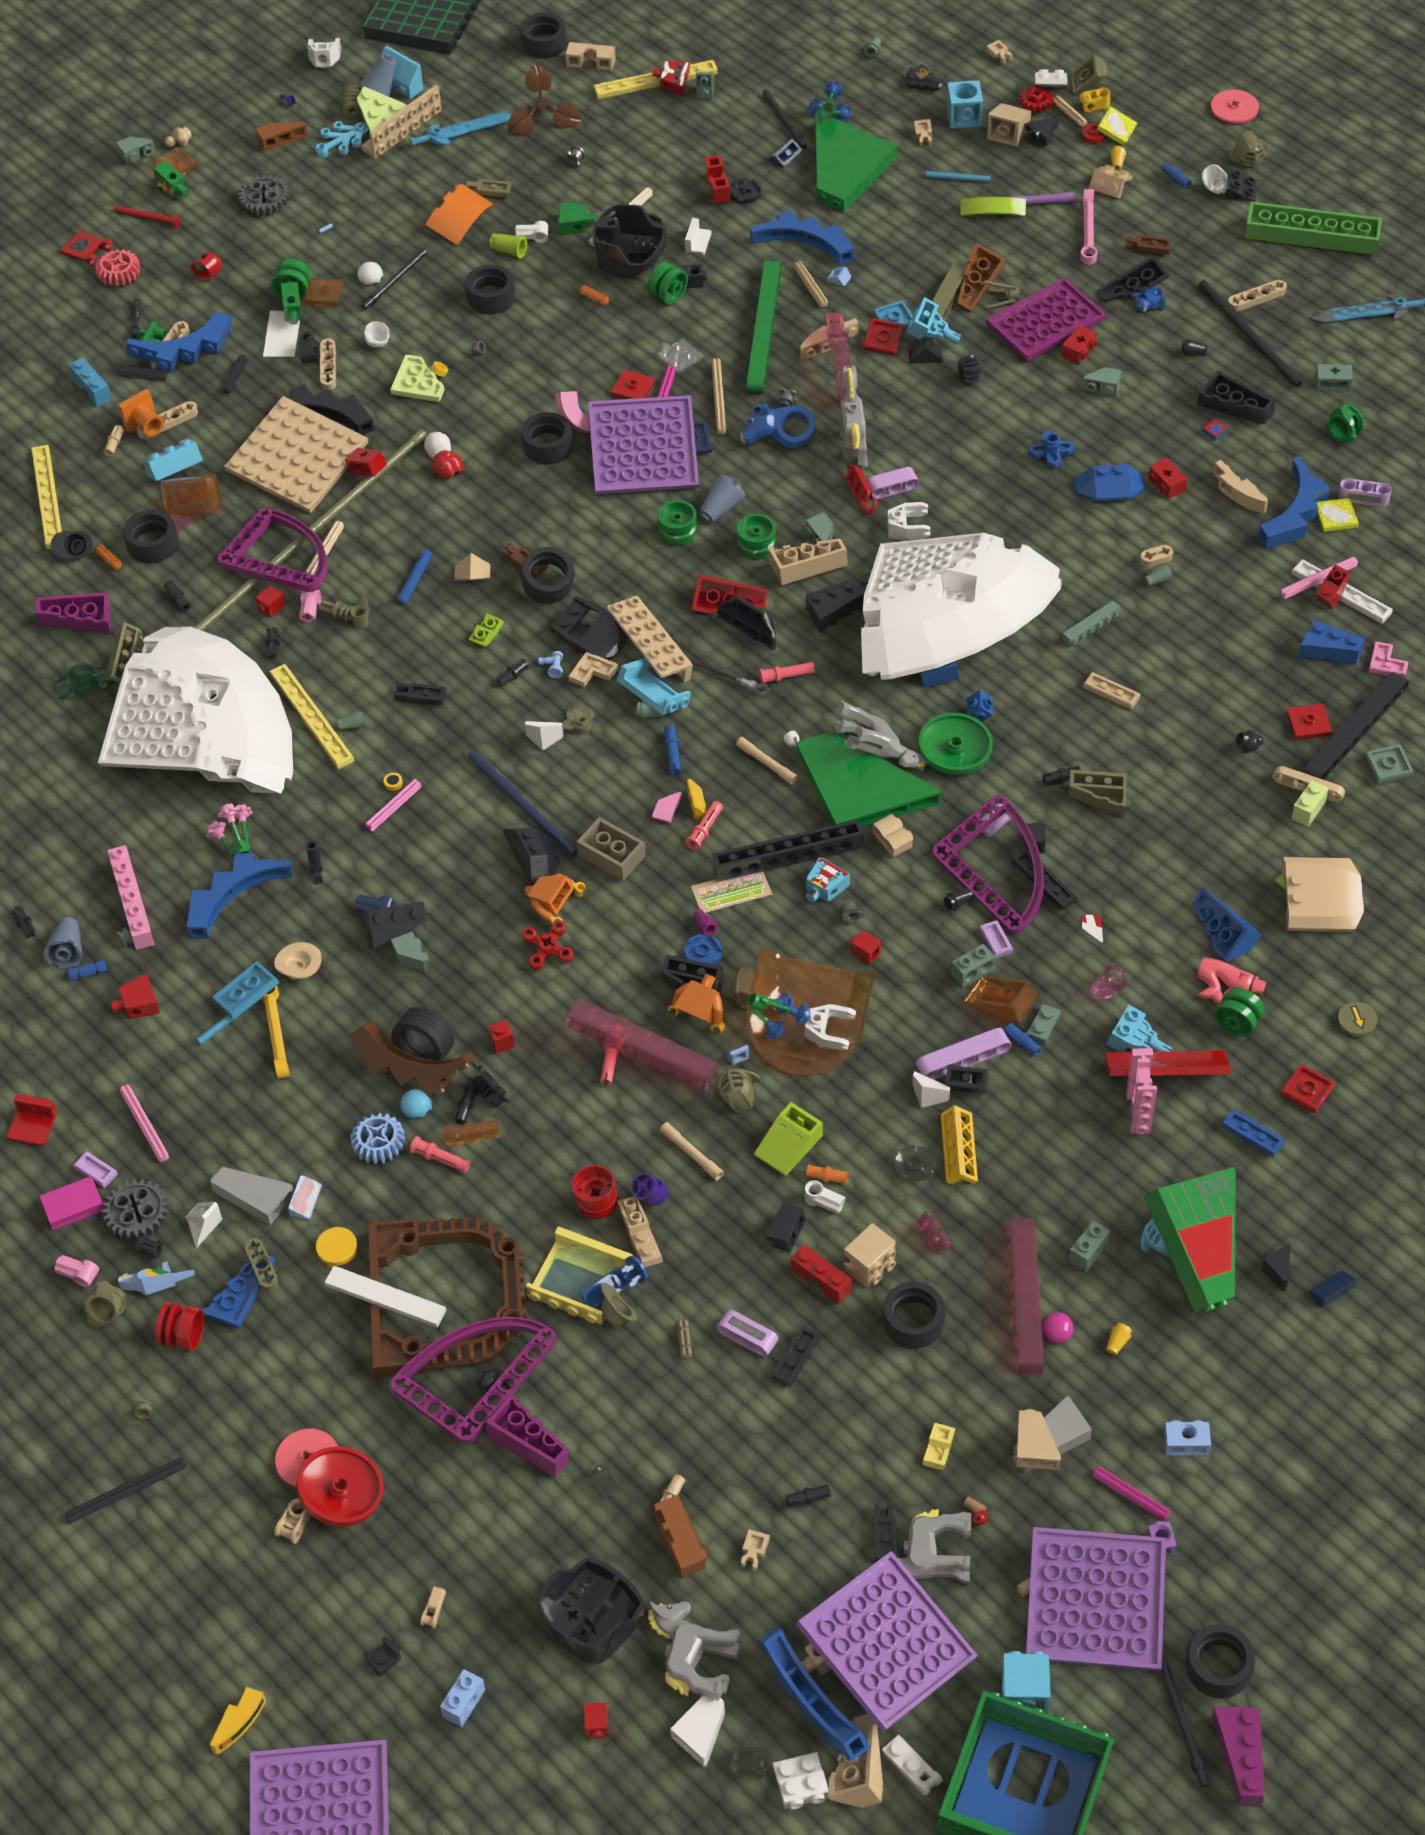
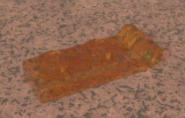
M486 1120L481 1123L465 1124L454 1128L447 1125L442 1129L444 1143L447 1146L500 1137L498 1120Z

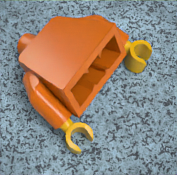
M559 873L552 876H541L534 886L526 887L525 895L530 899L531 906L537 914L546 921L549 920L553 923L556 920L563 921L561 917H553V915L558 914L573 889L576 897H582L583 892H585V884L582 882L575 884L572 879Z
M705 973L701 984L691 980L675 991L672 1001L673 1005L668 1007L669 1012L675 1009V1016L683 1011L710 1024L713 1022L714 1024L711 1026L712 1032L716 1030V1027L720 1030L719 1034L725 1030V1025L722 1022L723 1008L720 993L711 989L716 979L715 977Z

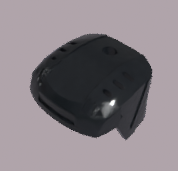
M616 204L611 206L599 217L592 231L598 269L622 276L641 275L654 266L665 248L666 229L654 224L641 205Z
M584 1558L571 1569L556 1570L538 1599L544 1623L553 1639L577 1659L591 1664H600L608 1660L624 1644L632 1632L636 1630L644 1615V1601L635 1586L613 1567L592 1558ZM579 1585L586 1587V1589H581ZM573 1593L578 1597V1599L573 1598L569 1594ZM564 1602L570 1607L567 1608L563 1606L561 1603ZM584 1629L586 1634L582 1638H577Z

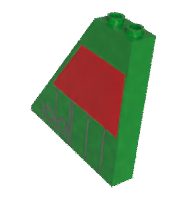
M1234 1167L1158 1188L1143 1196L1194 1312L1203 1310L1206 1313L1216 1307L1217 1309L1229 1304L1227 1300L1235 1297L1236 1171Z

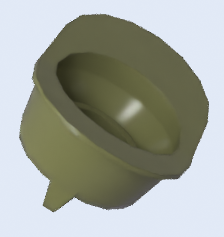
M602 1283L601 1289L606 1297L601 1305L603 1317L617 1329L627 1321H637L636 1313L622 1299L619 1293L610 1284Z

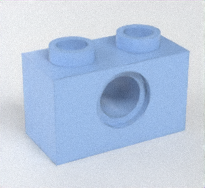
M1178 1420L1166 1422L1164 1429L1166 1455H1209L1211 1448L1209 1422H1202L1200 1420L1192 1422H1181ZM1183 1435H1189L1191 1438H1184Z
M464 1669L440 1706L442 1717L462 1727L485 1691L483 1679Z

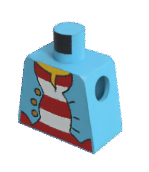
M820 857L806 879V889L809 891L806 894V898L810 902H815L818 898L826 902L831 901L850 885V873Z

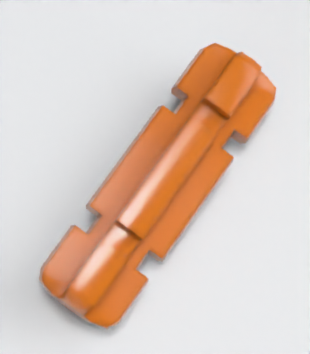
M586 285L580 288V294L604 306L609 303L608 296L602 295V293Z
M103 545L96 547V553L114 570L122 567L121 561Z

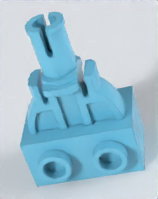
M924 297L915 310L907 333L920 340L923 337H935L939 340L944 337L957 344L961 334L949 329L948 323L943 321L942 317L936 312L939 305Z
M1128 1005L1106 1043V1045L1118 1052H1125L1126 1048L1131 1050L1152 1048L1153 1051H1171L1173 1047L1158 1040V1037H1156L1158 1033L1153 1031L1150 1024L1144 1020L1146 1014L1131 1005Z

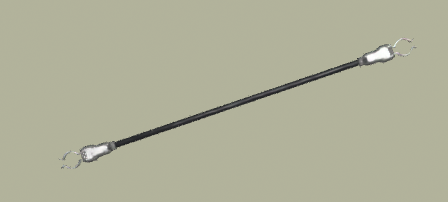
M586 614L579 623L592 626L596 620ZM689 659L692 664L732 679L741 686L746 687L747 690L757 691L761 696H768V692H771L765 684L758 685L755 680L734 677ZM758 688H766L768 692H760Z

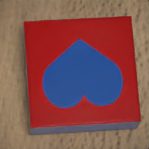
M1214 419L1203 428V433L1216 441L1227 433L1228 428Z

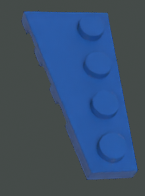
M268 1255L274 1266L276 1262L275 1257ZM249 1260L239 1270V1274L226 1284L227 1287L213 1298V1302L209 1307L203 1309L204 1317L240 1329L261 1290ZM261 1261L257 1263L256 1267L263 1269L267 1266V1262Z

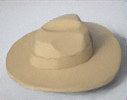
M292 943L278 953L274 966L278 972L289 976L290 979L308 978L319 969L321 952L310 943Z

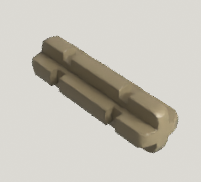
M685 1319L678 1320L677 1329L680 1355L682 1359H690L692 1351L688 1321Z

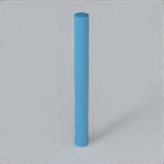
M926 171V178L990 183L991 176Z
M228 1014L196 1039L197 1043L202 1045L234 1019Z

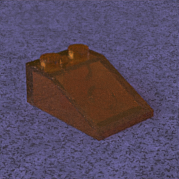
M216 473L199 474L160 482L168 515L214 512L222 507Z
M983 975L964 1002L966 1005L1004 1023L1020 1025L1039 997L1032 982L1029 980Z

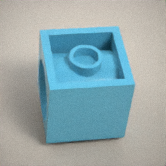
M980 81L948 83L947 111L950 128L982 126L983 98Z
M1018 1651L1004 1653L1002 1664V1698L1018 1700L1024 1706L1029 1708L1036 1707L1048 1714L1050 1703L1049 1654H1043L1042 1652L1021 1654Z

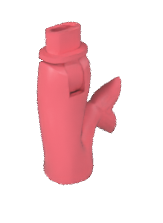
M1211 958L1202 959L1197 978L1209 986V988L1198 993V996L1204 999H1212L1217 1005L1223 997L1217 977L1229 988L1240 987L1259 995L1263 994L1266 982L1259 980L1258 976L1255 977L1251 973L1240 970L1226 962Z

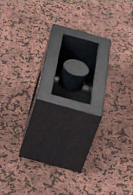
M948 1065L945 1085L950 1087L951 1091L987 1094L989 1083L988 1069Z

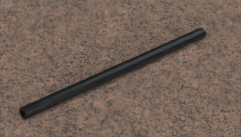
M1202 280L1199 286L1295 387H1300L1303 383L1302 380L1206 280Z

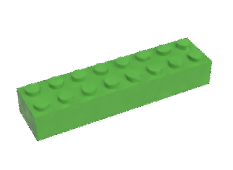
M1251 202L1245 238L1377 255L1382 218Z

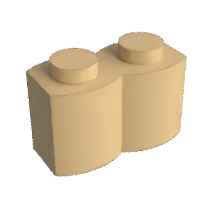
M890 814L873 823V834L892 857L912 848L913 835L909 830L903 828L899 818Z

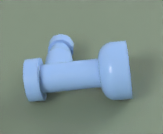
M554 651L552 657L539 658V665L553 664L548 669V675L552 678L562 676L563 670L560 666V660L563 658L562 652Z

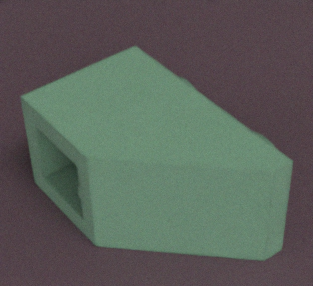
M696 71L698 99L713 98L714 74L712 72Z
M130 136L116 142L119 155L127 165L156 154L151 139Z
M1104 367L1085 375L1083 390L1116 396L1121 382L1122 370Z
M823 512L806 520L805 533L808 538L813 540L814 545L818 541L831 540L833 536V523Z
M409 932L391 939L393 952L400 965L422 972L428 971L427 963L430 961L426 951L422 952L421 950L423 947L419 937L415 938L413 932Z

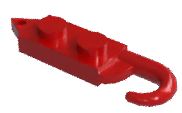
M847 464V476L845 479L863 512L871 515L877 507L876 497L872 498L873 505L869 508L867 502L871 489L860 467Z

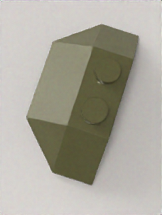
M123 622L110 653L106 675L109 679L121 683L127 662L134 653H142L144 638L142 637L141 629Z

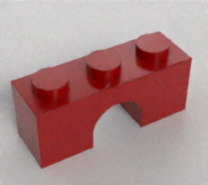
M721 155L705 157V173L714 204L730 202V186L727 176H724V165Z
M803 1244L791 1257V1271L806 1282L811 1277L822 1286L823 1294L838 1305L852 1292V1278Z

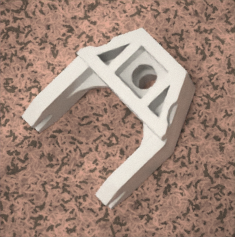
M335 38V42L313 43V39L308 40L309 60L315 67H331L340 59V38Z
M923 502L903 503L888 510V537L901 541L930 537L929 526H907L906 517L928 514V504Z
M833 1004L811 1008L810 1017L805 1025L804 1037L811 1042H815L819 1048L848 1050L849 1041L828 1036L825 1031L829 1017L854 1020L856 1011Z

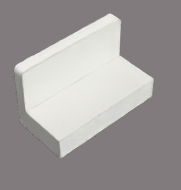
M692 218L685 238V252L704 255L712 232L711 230L699 229V219Z

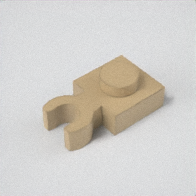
M1000 40L986 46V51L995 59L1000 58L1001 63L1005 64L1006 58L1010 61L1012 60V53L1008 52V48Z
M930 119L914 121L916 138H919V145L923 146V141H928V144L931 145L930 136H932Z
M748 1530L742 1552L747 1553L741 1559L742 1567H745L747 1561H752V1569L755 1571L758 1568L757 1557L764 1558L770 1535Z

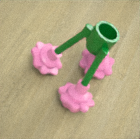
M232 803L220 807V813L217 816L227 818L228 823L231 824L236 840L232 842L233 846L225 839L223 831L226 824L223 822L215 821L208 825L206 837L210 839L217 837L229 849L231 856L243 853L249 854L251 847L248 842L245 823L246 818L253 814L250 807L244 804L234 807ZM235 819H238L239 824H241L244 841L239 836Z

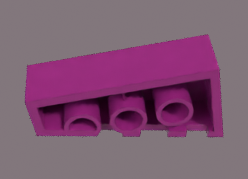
M108 592L36 598V614L41 625L111 634V602Z
M512 1393L487 1420L486 1437L555 1479L568 1465V1449L551 1432H548L543 1427V1424L538 1419H535L529 1413V1410L516 1400Z
M1214 1706L1212 1721L1216 1727L1217 1737L1223 1750L1225 1764L1230 1773V1780L1238 1806H1262L1264 1778L1260 1708Z

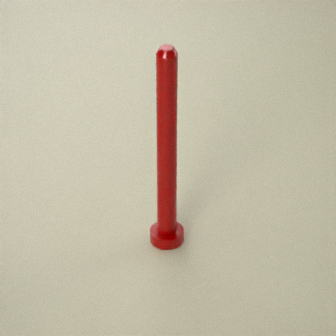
M114 206V211L118 213L171 223L173 227H178L180 224V217L177 215L169 217Z

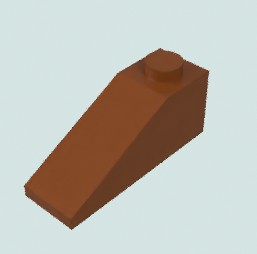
M305 122L269 123L255 128L257 141L264 151L308 136Z

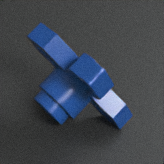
M1046 431L1041 436L1042 444H1033L1028 449V455L1034 459L1046 457L1047 466L1057 469L1062 462L1061 456H1070L1075 451V444L1069 441L1061 442L1058 434Z

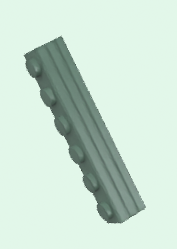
M1111 601L1065 631L1062 641L1069 647L1077 644L1078 641L1084 639L1087 635L1092 634L1104 624L1109 623L1113 618L1118 617L1121 607L1114 601Z

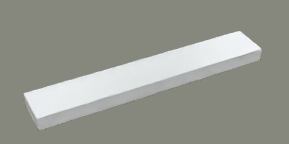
M1302 559L1293 568L1292 574L1300 579H1305L1322 570ZM1322 582L1315 585V587L1319 588ZM1348 584L1342 597L1339 599L1341 602L1381 624L1393 611V609Z
M333 1266L325 1281V1286L434 1327H438L446 1312V1307L336 1266Z

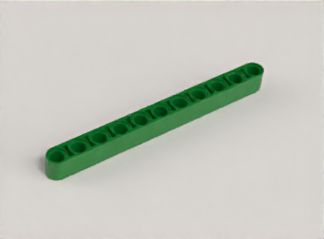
M764 260L747 377V392L764 393L781 276V261Z

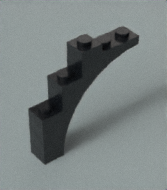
M305 384L289 390L290 396L286 398L328 419L342 423L363 436L375 431L373 418L353 394L338 401L329 389L314 396ZM278 401L262 408L264 418Z

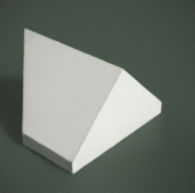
M525 721L526 736L542 751L563 738L562 723Z
M914 1072L913 1088L921 1108L947 1102L950 1099V1087Z
M216 1202L197 1203L185 1216L196 1248L222 1220Z

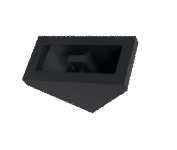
M926 337L908 349L909 364L943 362L941 347Z
M1288 1244L1264 1259L1262 1271L1282 1291H1286L1288 1284L1291 1247Z

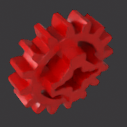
M1032 85L1031 88L1026 87V90L1021 91L1019 104L1022 105V109L1027 108L1029 111L1032 110L1033 113L1037 111L1041 113V110L1046 112L1047 108H1051V105H1053V93H1051L1050 89L1046 90L1045 86L1040 88V85L1037 87Z

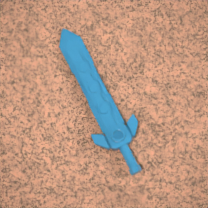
M499 112L439 128V123L434 124L428 129V135L410 138L412 146L427 141L437 145L450 144L451 142L448 138L506 123L509 121L512 113Z

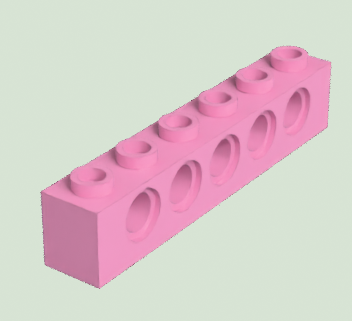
M124 845L110 849L108 854L135 948L138 950L155 945L127 847Z

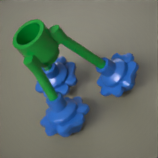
M831 80L825 84L824 93L827 94L828 100L825 102L820 101L818 98H815L814 101L810 100V104L807 107V110H810L809 115H813L816 118L817 111L823 114L824 112L826 114L833 113L835 119L844 122L848 121V118L851 117V108L847 107L846 103L843 105L837 104V108H835V103L832 101V98L836 99L842 95L843 87L840 86L838 81L834 83Z
M753 992L747 1001V1006L751 1008L750 1013L756 1015L765 1023L764 1026L767 1028L765 1037L769 1040L782 1036V1033H784V1022L780 1019L772 1022L759 1013V1011H764L768 1005L776 1007L779 1015H787L788 1012L794 1015L797 1022L796 1025L798 1026L802 1022H808L810 1017V1009L807 1008L806 1002L795 1008L794 1000L791 998L790 993H782L781 997L773 999Z

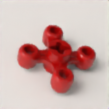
M554 921L551 924L550 933L542 936L538 935L532 927H526L522 931V940L527 944L533 943L538 947V952L529 959V966L532 970H541L544 966L545 958L553 955L557 956L563 964H568L573 960V951L568 947L562 948L557 944V939L566 932V925L563 921Z

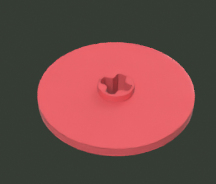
M1241 90L1220 92L1211 102L1212 113L1218 119L1227 123L1239 124L1248 122L1257 115L1259 110L1256 98Z
M302 1429L290 1434L282 1441L276 1452L275 1463L280 1477L289 1485L296 1487L300 1468L306 1460L304 1457L310 1456L318 1450L337 1446V1443L329 1434L318 1429Z

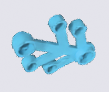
M337 121L334 123V130L336 132H330V129L323 128L321 130L322 138L336 139L326 144H317L315 148L316 155L324 158L329 154L328 149L340 143L342 145L338 147L339 153L346 155L349 152L348 146L353 136L355 138L351 140L352 146L354 148L361 147V139L367 135L369 131L368 126L365 123H357L354 126L343 125L342 122Z

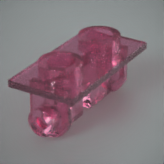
M924 1211L917 1226L938 1256L943 1248L949 1250L952 1247V1240L945 1231L939 1232L943 1227L937 1220V1217Z

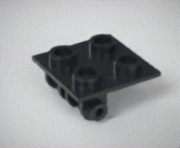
M1228 167L1226 197L1233 199L1238 194L1255 202L1257 180L1252 176L1241 173L1239 170Z
M471 1062L481 1074L472 1079L473 1085L477 1087L478 1091L490 1105L497 1108L502 1104L501 1101L503 1099L509 1102L504 1096L507 1092L481 1065L477 1067Z

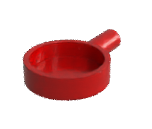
M1091 123L1084 126L1082 138L1085 142L1099 144L1105 140L1106 135L1097 130L1100 124Z

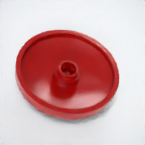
M334 1446L318 1450L304 1461L298 1474L296 1490L300 1503L312 1517L328 1525L345 1527L359 1524L373 1515L383 1495V1479L378 1467L368 1456L352 1448Z

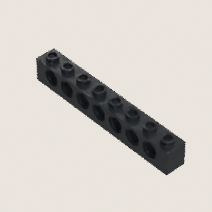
M853 820L712 853L713 869L719 882L863 848L864 833L859 820Z

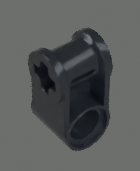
M305 331L299 337L298 355L303 364L320 358V343L313 338L311 331Z

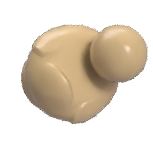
M187 127L175 128L173 135L165 139V144L168 147H173L176 143L186 146L189 139L192 138V134Z

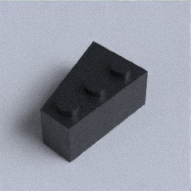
M424 902L364 910L363 917L368 949H375L427 921Z
M666 955L661 970L663 982L675 989L680 988L685 983H689L691 980L701 984L706 973L716 978L711 989L720 993L724 979L722 966Z

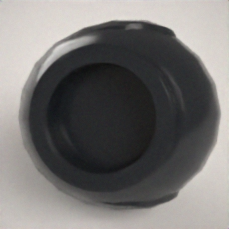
M1247 730L1238 733L1235 742L1237 746L1241 747L1243 752L1250 753L1262 746L1264 739L1254 731Z
M483 1370L478 1373L475 1383L480 1387L481 1392L486 1394L499 1379L500 1374L495 1370ZM507 1382L501 1384V1388L504 1390L511 1388Z

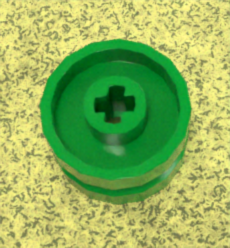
M283 259L277 263L271 282L272 290L277 296L282 298L281 283L298 282L299 298L301 300L306 295L311 279V271L300 260ZM289 297L288 301H294V297Z
M663 261L650 274L647 290L652 296L660 298L663 302L674 304L685 292L688 275L680 268H676L669 262Z
M682 500L669 501L663 504L658 512L660 537L672 545H682L692 541L697 533L695 508L690 503Z
M751 514L739 521L737 525V540L740 553L752 559H761L769 556L768 548L776 547L775 524L771 518L762 514Z
M1231 987L1224 993L1221 1002L1218 1003L1214 1010L1213 1016L1216 1023L1226 1032L1235 1036L1245 1037L1254 1031L1257 1022L1264 1014L1265 1007L1259 997L1251 991L1240 987Z

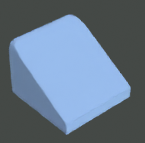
M846 267L836 268L831 271L826 280L839 286H845L851 275Z
M746 1045L727 1053L726 1057L730 1064L734 1065L749 1059V1046Z

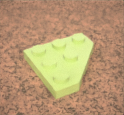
M363 87L357 98V103L370 132L407 106V104L366 87Z
M405 355L391 387V394L440 402L444 393V385L437 380L436 375L430 367H427L422 357Z

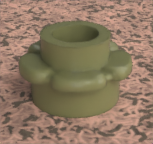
M140 1400L133 1405L134 1415L139 1419H148L153 1413L154 1406L147 1400Z

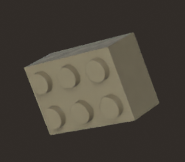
M600 817L577 841L578 856L622 881L626 879L646 856L645 842Z

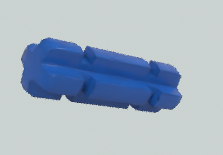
M104 960L97 961V964L90 963L79 966L78 969L71 968L68 970L69 978L74 980L78 979V976L82 978L96 974L97 971L99 973L104 972L107 969Z

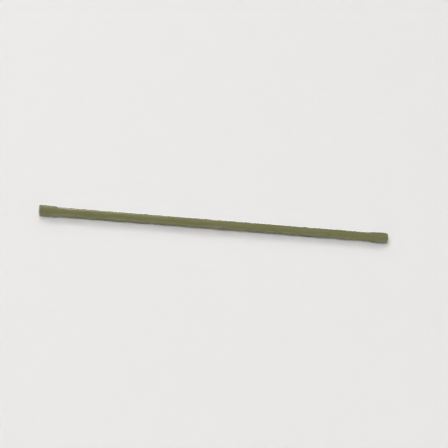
M422 429L416 432L409 441L386 460L387 466L375 477L367 476L309 528L315 533L318 532L411 449L419 445L427 437L426 432ZM302 535L298 536L269 563L280 565L302 546L307 539ZM251 577L193 628L204 631L262 579Z

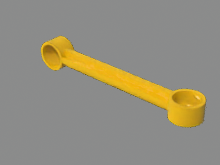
M276 985L272 988L274 992L265 994L261 997V1000L265 1002L277 1078L281 1079L290 1077L276 1003L279 997Z

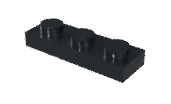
M802 1325L772 1373V1379L791 1387L820 1340V1334Z

